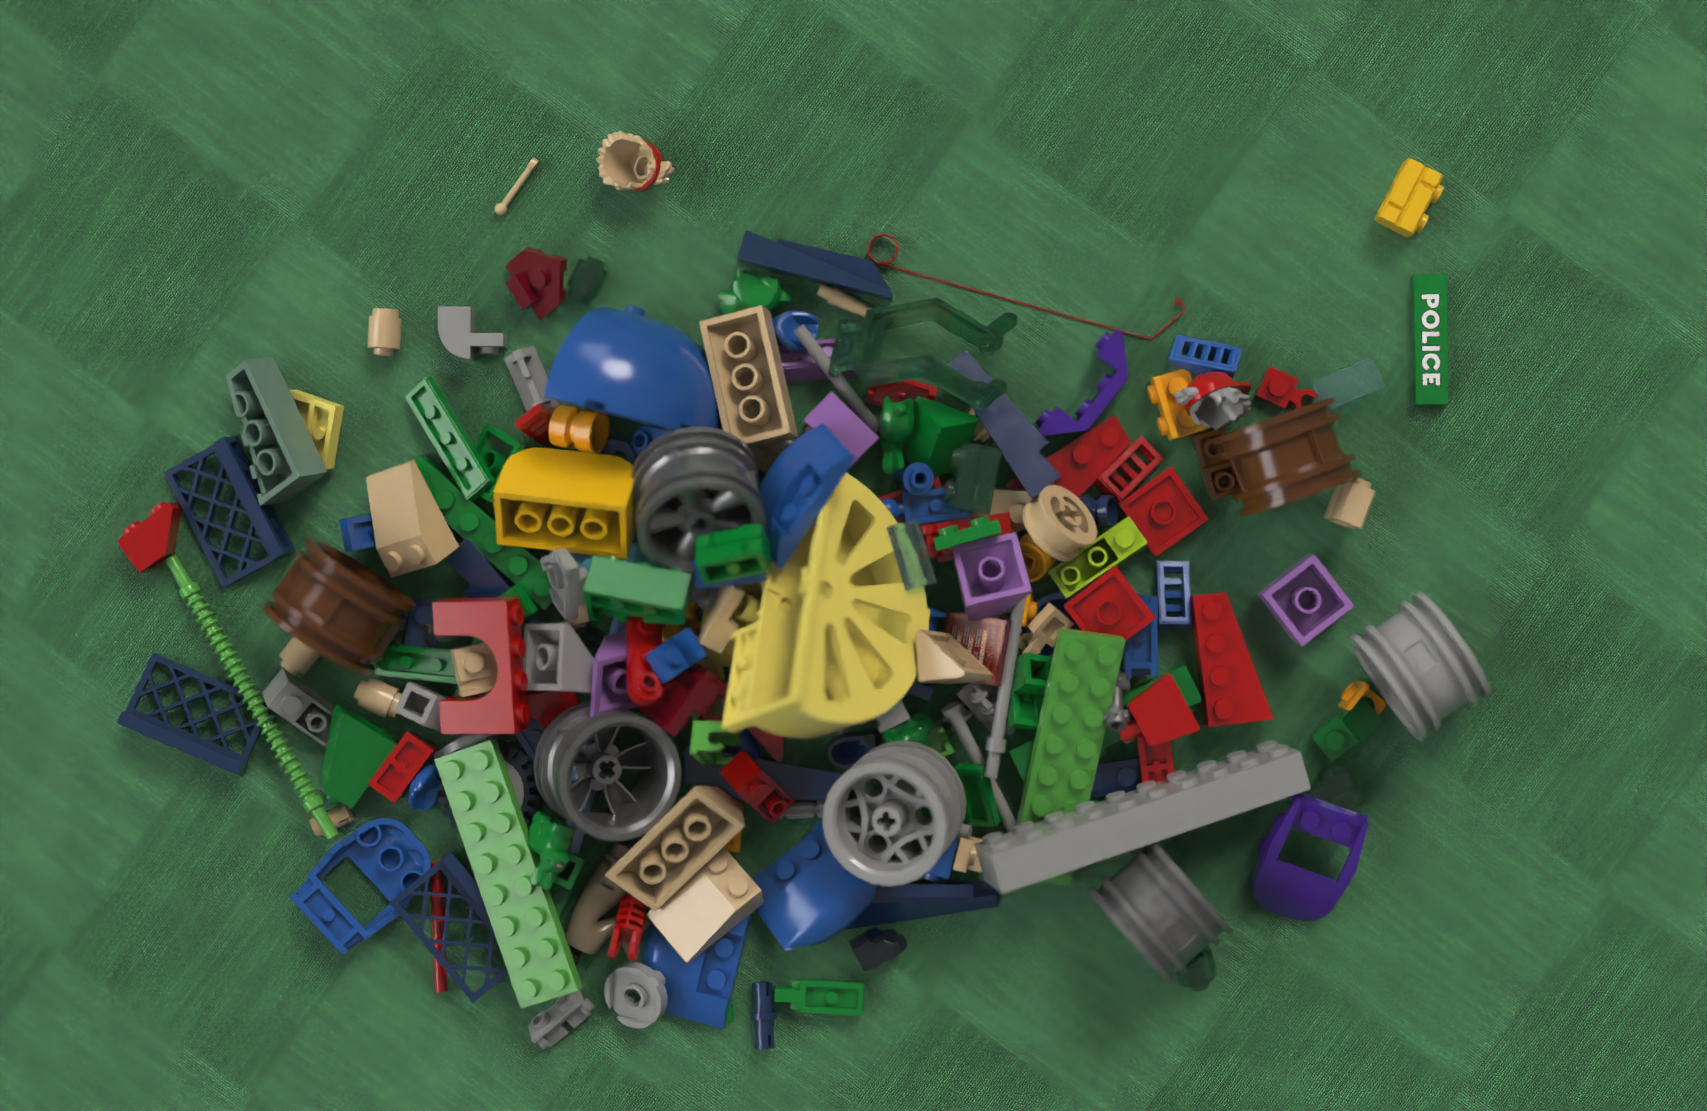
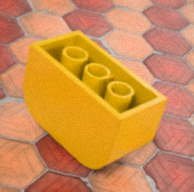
M542 447L528 448L513 454L505 462L493 492L497 544L553 551L566 548L570 553L597 556L610 555L628 559L637 531V508L633 498V465L627 460L614 455Z

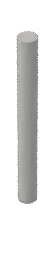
M802 324L797 327L793 333L856 415L876 433L879 430L877 419L805 325Z

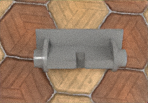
M534 345L526 349L515 350L511 353L512 355L504 358L527 412L537 404L553 408L559 406L557 400L543 396L548 377Z
M581 990L560 996L553 1006L545 1012L537 1014L531 1021V1024L528 1025L532 1042H537L543 1049L547 1046L553 1047L554 1044L569 1033L563 1023L567 1021L575 1028L591 1015L594 1005L588 998L583 999Z

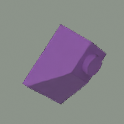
M1016 532L952 547L968 621L999 615L1032 594Z
M626 631L605 636L594 658L590 717L604 712L624 711L640 706L634 703L627 693ZM644 683L647 687H651L648 683Z

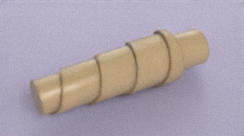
M821 283L816 295L826 299L827 303L832 306L858 314L866 319L871 320L875 309L835 286L831 288Z

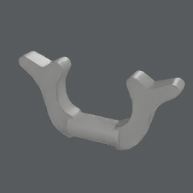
M466 734L446 745L443 749L433 753V755L437 759L484 742L487 738L490 740L502 734Z

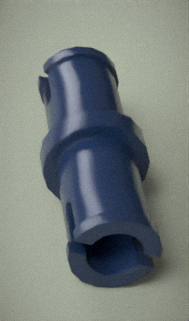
M753 982L754 1011L751 1012V1019L754 1020L755 1027L754 1049L763 1050L769 1049V1047L773 1049L775 1048L774 1019L777 1018L776 1011H773V982Z

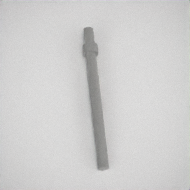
M1026 598L1011 607L1009 618L1011 627L1001 686L998 687L991 736L987 737L985 747L988 755L984 777L997 779L1001 753H1005L1007 740L1004 739Z

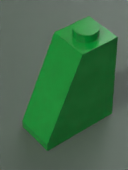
M339 703L334 707L319 783L325 792L324 797L336 806H340L343 803L353 808L369 786V781L397 743L390 733Z

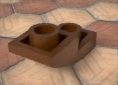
M1214 428L1191 434L1199 465L1212 500L1240 491L1231 461L1228 459L1220 461L1219 454L1224 452L1222 443L1215 445L1213 441L1214 438L1226 434L1225 428H1220L1217 431Z

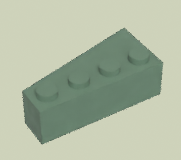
M274 357L244 360L226 375L234 410L236 417H241L244 425L243 434H241L244 447L249 446L254 464L249 466L252 479H258L261 494L257 495L259 506L288 502L327 473L325 465Z

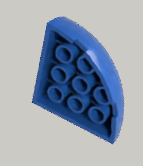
M626 305L625 311L610 307L596 308L588 312L574 325L556 355L543 395L544 397L576 407L602 412L611 417L672 431L688 427L721 429V419L705 352L683 331L665 322L644 316V309Z

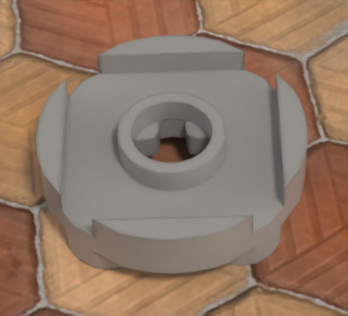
M629 962L621 965L608 977L605 983L604 995L609 1009L613 1007L619 1014L616 1018L628 1027L641 1029L649 1026L660 1019L667 1008L668 996L664 986L666 982L665 977L660 971L652 970L642 963ZM636 990L640 994L641 999L639 1002L636 1001V996L631 994V991Z

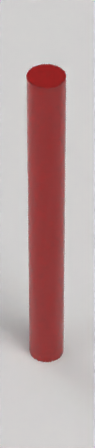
M439 861L431 862V868ZM439 870L430 877L431 892L444 893L443 872ZM431 896L433 916H445L444 897ZM432 920L433 939L443 940L445 921ZM433 943L441 953L442 944ZM445 947V956H444V958L447 960V957H446V947ZM433 956L435 992H447V972Z

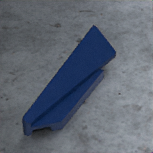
M745 231L737 257L738 263L892 301L893 293L873 261L781 239L774 242L753 232Z
M965 349L947 364V369L1029 496L1035 498L1039 496L1046 486L1055 485L1061 476L1042 455L1049 442Z
M468 538L460 544L447 561L453 569L470 583L469 587L464 591L469 598L498 597L510 589ZM533 615L524 619L521 625L522 639H524L525 624H541Z
M690 746L685 748L684 784L716 785L732 798L743 799L719 773L726 765H711V768H704L690 754ZM722 752V756L725 758L736 756L734 754ZM753 758L794 800H826L829 791L842 776L839 773Z
M913 880L902 885H878L875 889L878 893L873 901L845 930L994 908L999 906V892L985 882V880H941L940 882Z

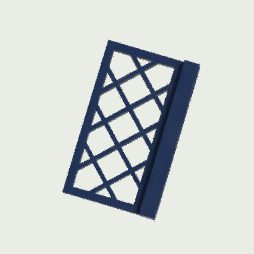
M237 436L223 437L214 442L209 448L164 472L223 588L296 551L273 505L259 506L257 495L261 494L258 479H252L249 468L251 463ZM215 453L221 462L218 475L204 471L207 457ZM198 463L197 468L192 467L194 464ZM184 470L196 473L192 489L182 487L176 474ZM202 476L217 480L212 497L198 492ZM223 482L233 485L236 491L233 504L219 499ZM196 497L211 502L206 519L197 516L193 509ZM217 504L232 509L227 526L213 521ZM238 511L247 514L251 520L248 533L234 528ZM211 526L225 531L221 547L212 545L208 538ZM232 533L246 538L242 555L228 550ZM253 540L262 543L269 556L260 561L250 558L249 553ZM226 555L240 560L237 573L228 577L223 567ZM247 562L253 564V565H251V566L245 568Z
M155 653L152 654L125 712H121L117 724L242 777L248 767L247 761L263 729L256 726L258 720L248 724L245 723L240 707L248 703L237 702L235 695L244 699L243 695H238L239 689ZM159 662L170 668L173 680L156 686L152 674ZM176 670L185 673L186 675L178 677ZM192 677L199 679L203 692L186 699L180 682ZM150 682L151 688L145 690L148 683ZM206 683L215 686V688L208 690ZM175 684L181 701L164 707L158 691ZM221 690L229 692L233 705L216 711L210 695ZM154 693L159 707L158 710L148 714L136 710L141 697ZM205 697L211 714L194 720L188 703ZM183 705L189 722L175 727L170 724L166 712ZM235 710L241 726L224 733L218 716ZM161 714L164 722L154 718V716ZM213 718L219 735L207 740L201 738L196 724ZM255 726L250 735L248 728ZM192 727L194 734L189 733L183 729ZM241 731L244 732L247 744L242 755L230 750L226 737ZM221 739L224 747L213 742Z
M452 851L389 902L472 1003L508 975L506 967H490L492 948H500L498 944H493L495 933L477 881ZM439 870L449 879L448 893L428 892L429 878ZM425 882L424 891H414ZM452 884L460 894H451ZM409 894L424 895L422 915L407 913L400 902ZM427 896L447 897L445 916L425 915ZM451 898H461L468 902L470 905L468 918L449 917ZM473 910L482 920L472 919ZM412 918H420L421 926L419 927ZM425 919L445 921L443 940L429 939L425 935ZM448 921L468 923L466 942L446 940ZM471 923L487 925L490 929L489 944L469 942ZM433 943L442 944L441 953ZM446 944L465 946L463 965L448 963L444 958ZM469 946L489 948L487 967L467 965ZM453 968L463 969L462 978ZM466 969L486 971L485 984L475 993L465 983ZM490 971L499 972L489 980Z

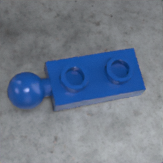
M967 485L930 489L923 495L904 492L901 493L902 503H897L891 498L881 499V502L891 512L895 520L899 516H904L905 525L971 518Z

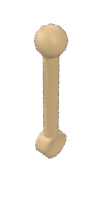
M533 157L530 160L527 168L502 203H498L495 206L494 211L497 215L503 216L506 214L508 204L531 172L538 166L539 161Z

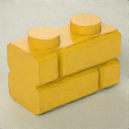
M1411 158L1406 159L1396 174L1373 220L1404 237H1410L1415 231L1420 233L1429 218V215L1425 214L1429 203L1435 204L1444 189V186L1440 185L1443 175Z

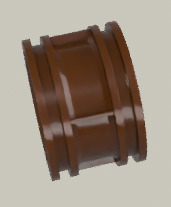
M1334 396L1213 439L1215 445L1222 443L1224 452L1219 454L1220 461L1226 459L1231 461L1240 491L1234 494L1233 497L1235 501L1242 500L1244 508L1238 510L1240 517L1259 513L1310 496L1361 476L1360 469L1352 470L1350 462L1356 460L1354 453L1345 454L1342 452L1333 427L1334 422L1341 419L1340 413L1332 414L1330 408L1331 404L1336 403Z
M309 537L305 542V546L309 549L308 552L299 551L295 557L294 564L280 585L272 592L275 602L267 601L263 606V611L282 629L311 649L349 670L370 676L375 669L371 662H379L382 659L384 651L399 628L407 621V617L403 613L405 611L413 612L416 603L390 581L358 560L321 540Z

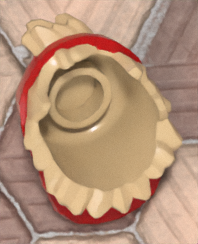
M622 131L608 134V139L602 140V148L598 149L600 156L596 158V161L601 164L598 167L600 171L599 177L603 178L604 185L615 186V189L618 191L625 189L634 192H645L656 185L667 183L669 181L668 176L675 171L671 162H664L661 151L655 145L638 135L634 136L631 133L625 134Z

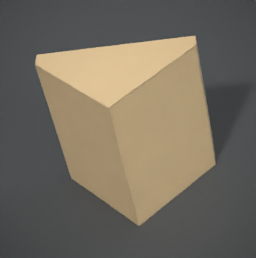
M919 629L916 633L918 682L958 684L988 681L994 676L949 633Z

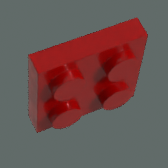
M1172 466L1117 504L1126 518L1128 516L1131 518L1148 542L1147 547L1154 557L1209 520Z
M1117 566L1111 568L1063 605L1082 631L1122 636L1125 640H1128L1156 618Z

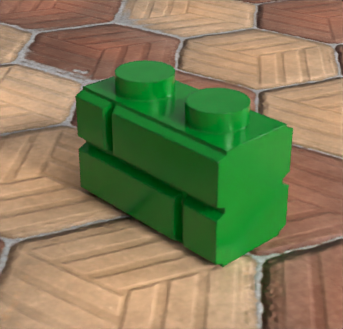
M761 523L755 525L746 524L740 528L726 531H712L707 535L695 537L697 551L696 566L704 585L771 572L770 543Z

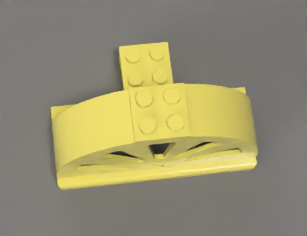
M846 473L783 569L777 567L771 560V572L766 573L767 580L743 584L742 589L745 591V594L731 615V618L738 624V627L723 652L719 653L701 645L707 654L706 658L726 667L732 665L722 721V729L734 733L754 725L770 733L789 738L806 739L820 737L875 718L888 711L906 694L918 673L916 633L919 629L929 630L930 609L927 608L921 572L909 541L891 512L865 485ZM705 609L703 610L700 632L709 613Z

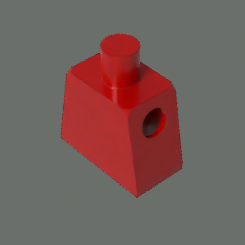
M1166 672L1125 704L1131 718L1130 721H1127V727L1117 732L1124 744L1141 735L1146 745L1151 747L1200 730V727L1172 675Z

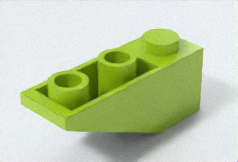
M1128 516L1096 538L1091 545L1083 547L1075 559L1061 562L1048 571V574L1064 597L1068 599L1095 582L1114 566H1120L1145 549L1148 542Z

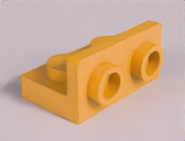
M1180 369L1149 379L1151 385L1147 386V392L1151 404H1157L1161 416L1156 419L1162 436L1167 435L1168 441L1207 429L1204 425H1197L1192 417L1187 415L1184 405L1178 404L1174 397L1176 392L1182 391V388H1186L1192 381L1190 371Z

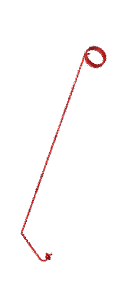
M888 234L876 235L868 244V255L878 265L1116 330V328L887 265L896 259L899 251L896 240ZM878 237H888L896 245L895 256L888 262H884V259H881L882 262H878L871 256L870 246ZM1175 298L1176 301L1174 302V305L1178 306L1181 304L1183 306V311L1178 316H1176V318H1174L1171 322H1169V324L1163 327L1158 333H1156V335H1154L1152 338L1144 337L1123 330L1120 331L1147 340H1153L1184 313L1185 305L1182 303V299L1178 300L1177 298Z

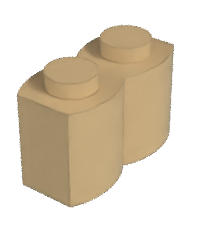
M1355 478L1335 486L1323 519L1345 528L1362 529L1376 494L1375 490L1370 489L1372 483Z

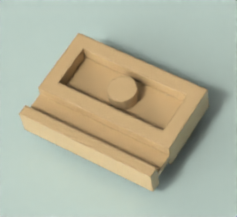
M485 642L450 649L456 681L459 686V696L465 697L493 689L498 677V664L493 651Z

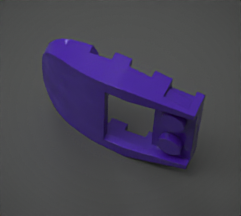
M1298 793L1290 796L1292 800L1291 805L1285 813L1279 812L1273 821V827L1267 837L1262 838L1258 847L1259 855L1257 862L1253 865L1250 876V888L1256 902L1266 910L1295 920L1311 921L1323 918L1331 912L1355 875L1368 828V816ZM1291 827L1350 848V853L1337 880L1277 860Z

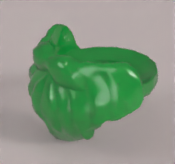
M921 710L913 714L910 719L883 731V742L903 740L925 745L928 742L930 727L933 725V719Z

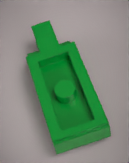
M800 978L792 979V986L775 985L774 1002L791 1003L790 1009L798 1010V1013L864 1015L865 981Z

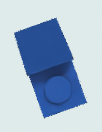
M371 514L339 520L345 552L376 548Z
M690 627L680 631L645 655L662 684L707 656Z

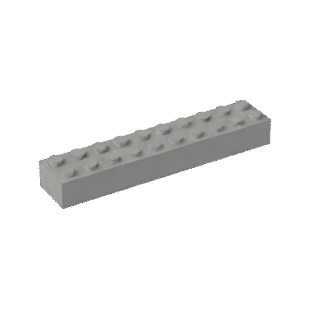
M1275 740L1265 741L1257 744L1256 750L1247 753L1245 750L1229 753L1226 760L1217 763L1215 760L1205 761L1198 764L1196 770L1187 773L1184 770L1175 771L1166 776L1167 780L1157 783L1155 781L1142 782L1136 785L1137 789L1128 793H1125V791L1112 792L1106 795V800L1098 803L1086 801L1076 805V810L1065 814L1063 811L1053 812L1046 815L1044 821L1035 824L1031 821L1015 825L1013 827L1014 831L1002 834V832L987 834L983 837L982 842L974 844L985 882L1001 894L1310 790L1301 751L1290 748L1288 745L1276 743Z

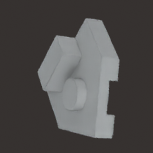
M562 548L541 557L540 563L543 571L547 570L548 579L553 588L549 590L552 602L564 619L569 622L578 619L579 606L586 604L583 589L588 571L585 567L580 568L567 549Z

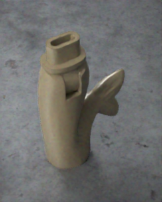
M615 841L611 852L605 853V858L599 863L589 878L575 905L566 930L565 937L570 946L594 955L606 940L612 936L616 917L599 921V918L621 901V898L626 896L627 891L608 879L606 872L632 847ZM647 917L643 931L652 924ZM621 941V945L628 956L627 951L630 943Z

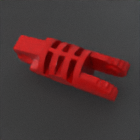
M629 893L627 898H621L607 956L616 958L620 950V943L623 941L630 943L627 951L628 959L636 961L649 907Z

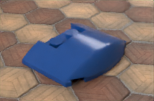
M823 423L802 434L783 450L769 468L758 489L763 501L766 535L770 543V558L781 569H783L856 458L833 431Z
M823 820L813 826L815 829L766 870L762 868L752 879L762 890L764 901L756 911L786 952H793L792 947L806 945L813 947L837 935L866 910L878 893L875 890L878 884H872L856 877L836 859L826 841Z
M752 913L689 964L684 962L653 924L650 925L645 941L642 964L650 967L652 970L660 971L665 977L666 982L664 986L667 991L668 1002L664 1013L724 1029Z

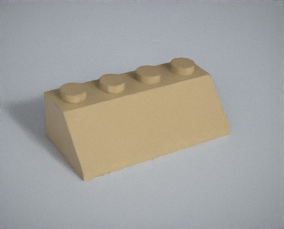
M760 305L700 321L699 325L723 431L735 435L748 447L768 446L798 438L771 312Z
M695 786L606 872V877L656 912L745 827L742 804L718 786Z

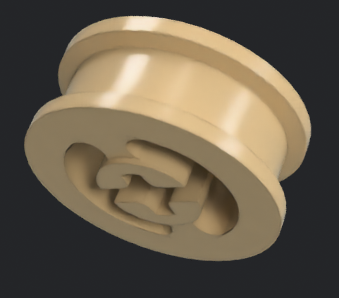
M1046 486L1040 492L1038 499L1029 501L1023 508V522L1029 535L1044 552L1057 560L1072 561L1079 555L1081 547L1091 545L1097 538L1096 523L1088 508L1076 495L1061 486Z

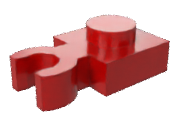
M1268 366L1254 396L1284 410L1288 402L1292 403L1294 409L1303 407L1301 404L1302 396L1314 399L1317 393L1311 389H1296L1295 387L1299 379L1272 366Z

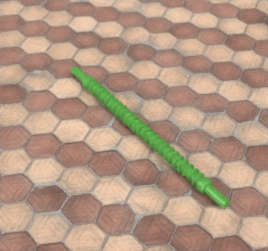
M177 555L169 557L165 562L181 588L179 590L180 596L183 600H188V608H193L191 614L193 616L197 615L196 623L202 624L200 630L207 632L205 638L211 639L210 647L216 648L214 654L221 656L219 662L225 663L224 671L230 672L228 678L235 680L233 686L239 687L238 695L244 696L242 702L249 704L247 710L253 711L252 719L258 720L256 726L263 728L261 734L267 735L266 743L272 744L270 750L277 752L275 758L281 759L280 767L286 768L284 774L291 776L289 783H295L294 791L300 792L298 798L304 799L303 807L306 812L312 813L326 839L331 840L339 835L323 807L325 804L324 799L320 794L316 795V787H311L312 779L306 778L308 772L301 770L303 764L297 763L298 755L292 754L294 748L287 746L289 740L283 739L284 731L278 730L280 724L273 722L275 716L269 715L270 708L265 707V700L259 698L261 692L255 691L256 683L250 682L252 676L245 674L247 668L241 667L242 659L236 658L238 652L231 650L233 644L227 643L228 636L222 634L224 628L217 626L219 620L213 619L215 613L208 611L210 604L203 602L205 596H200L201 589L197 582L191 581Z

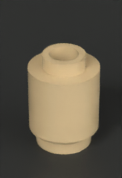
M386 308L372 309V316H369L367 348L374 349V355L393 356L395 350H400L402 319L399 318V310Z
M293 637L279 654L283 659L280 665L294 676L298 672L305 675L321 654Z
M370 677L367 682L361 680L354 698L358 699V707L385 719L388 716L395 719L398 713L394 712L402 693L399 692V688Z

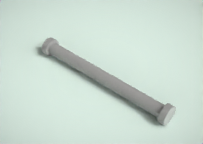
M956 701L945 706L941 711L944 717L950 719L972 764H986L960 712L962 709L960 703ZM990 778L999 816L1007 832L1014 831L1013 827L1017 821L995 778Z

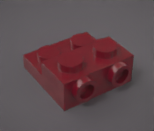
M695 662L663 684V692L658 700L651 706H641L639 711L663 730L676 737L678 732L688 723L689 716L693 710L704 716L708 708L715 703L717 695L722 687L716 684L720 678Z

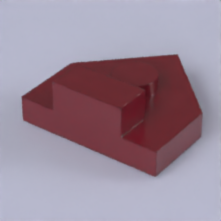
M529 247L521 251L505 265L511 275L506 285L522 310L531 307L538 319L542 320L566 302V289L563 288L568 258L542 253L539 249Z

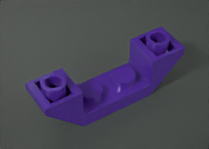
M1118 328L1112 335L1107 331L1095 345L1099 351L1094 356L1112 370L1114 374L1111 376L1106 373L1097 384L1095 389L1099 391L1098 395L1092 402L1089 399L1083 402L1075 413L1080 417L1077 421L1058 406L1052 411L1046 408L1034 423L1039 427L1037 430L1043 437L1087 431L1127 381L1128 372L1123 332Z

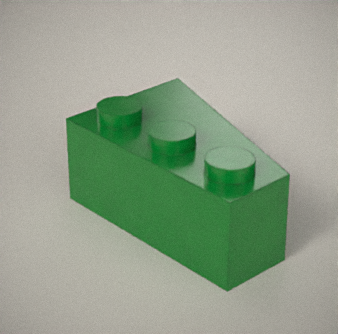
M593 555L583 589L589 620L599 621L600 615L616 616L617 622H627L628 616L644 617L645 623L684 625L693 593L692 574H688L678 568L667 570L656 568L646 562L630 563L622 561L615 556L599 557Z

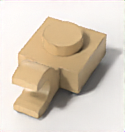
M1049 602L1027 626L1032 632L1024 633L1020 636L1018 648L1023 651L1022 653L1039 655L1046 643L1051 647L1056 644L1059 628L1070 629L1074 623L1068 616Z

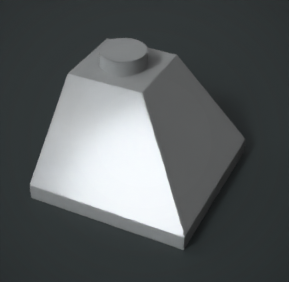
M564 623L525 624L524 641L526 643V654L523 662L524 672L528 676L527 690L592 693L594 658L571 625Z

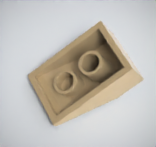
M414 460L366 477L376 550L391 578L435 565L459 547Z
M723 847L656 912L651 909L646 916L684 962L689 964L759 908L764 901L762 890Z

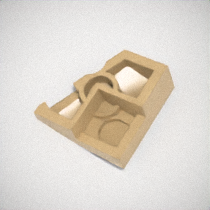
M743 584L718 588L698 636V641L701 645L719 653L723 652L738 627V624L731 618V615L745 594V591L742 589Z

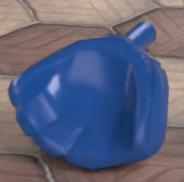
M790 310L772 319L777 341L791 351L806 350L793 333L802 324L805 325L817 341L819 320L812 313Z
M434 755L431 765L423 767L411 781L408 804L414 810H430L436 805L438 797H440L441 790H438L441 778Z

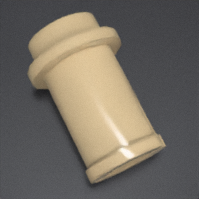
M344 804L327 811L336 828L354 822L350 808ZM311 818L310 824L317 837L321 835L325 837L315 818Z

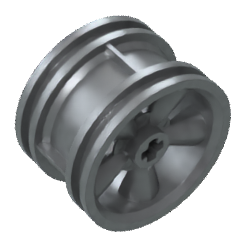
M710 427L682 428L658 437L648 444L637 457L632 469V478H634L633 498L637 508L636 525L638 541L644 555L655 566L667 570L678 568L688 574H692V577H694L692 560H696L695 537L707 535L712 531H726L740 528L746 524L755 525L760 523L763 525L766 533L763 501L758 492L759 477L756 460L750 448L735 435ZM711 488L719 489V491L712 498L710 494L701 492L700 489ZM675 495L683 503L677 511L660 507L665 501Z
M591 701L569 707L550 722L537 744L534 756V777L540 795L553 811L596 838L609 841H623L645 834L670 811L678 794L681 766L673 741L657 724L630 710L604 712L590 717ZM620 726H630L639 742L620 752L612 743ZM594 736L595 743L583 749L582 746ZM600 763L604 766L603 770L598 767ZM572 766H576V773L579 779L570 784ZM641 769L636 785L629 792L618 781L622 770ZM591 789L604 791L607 810L594 813L582 812Z

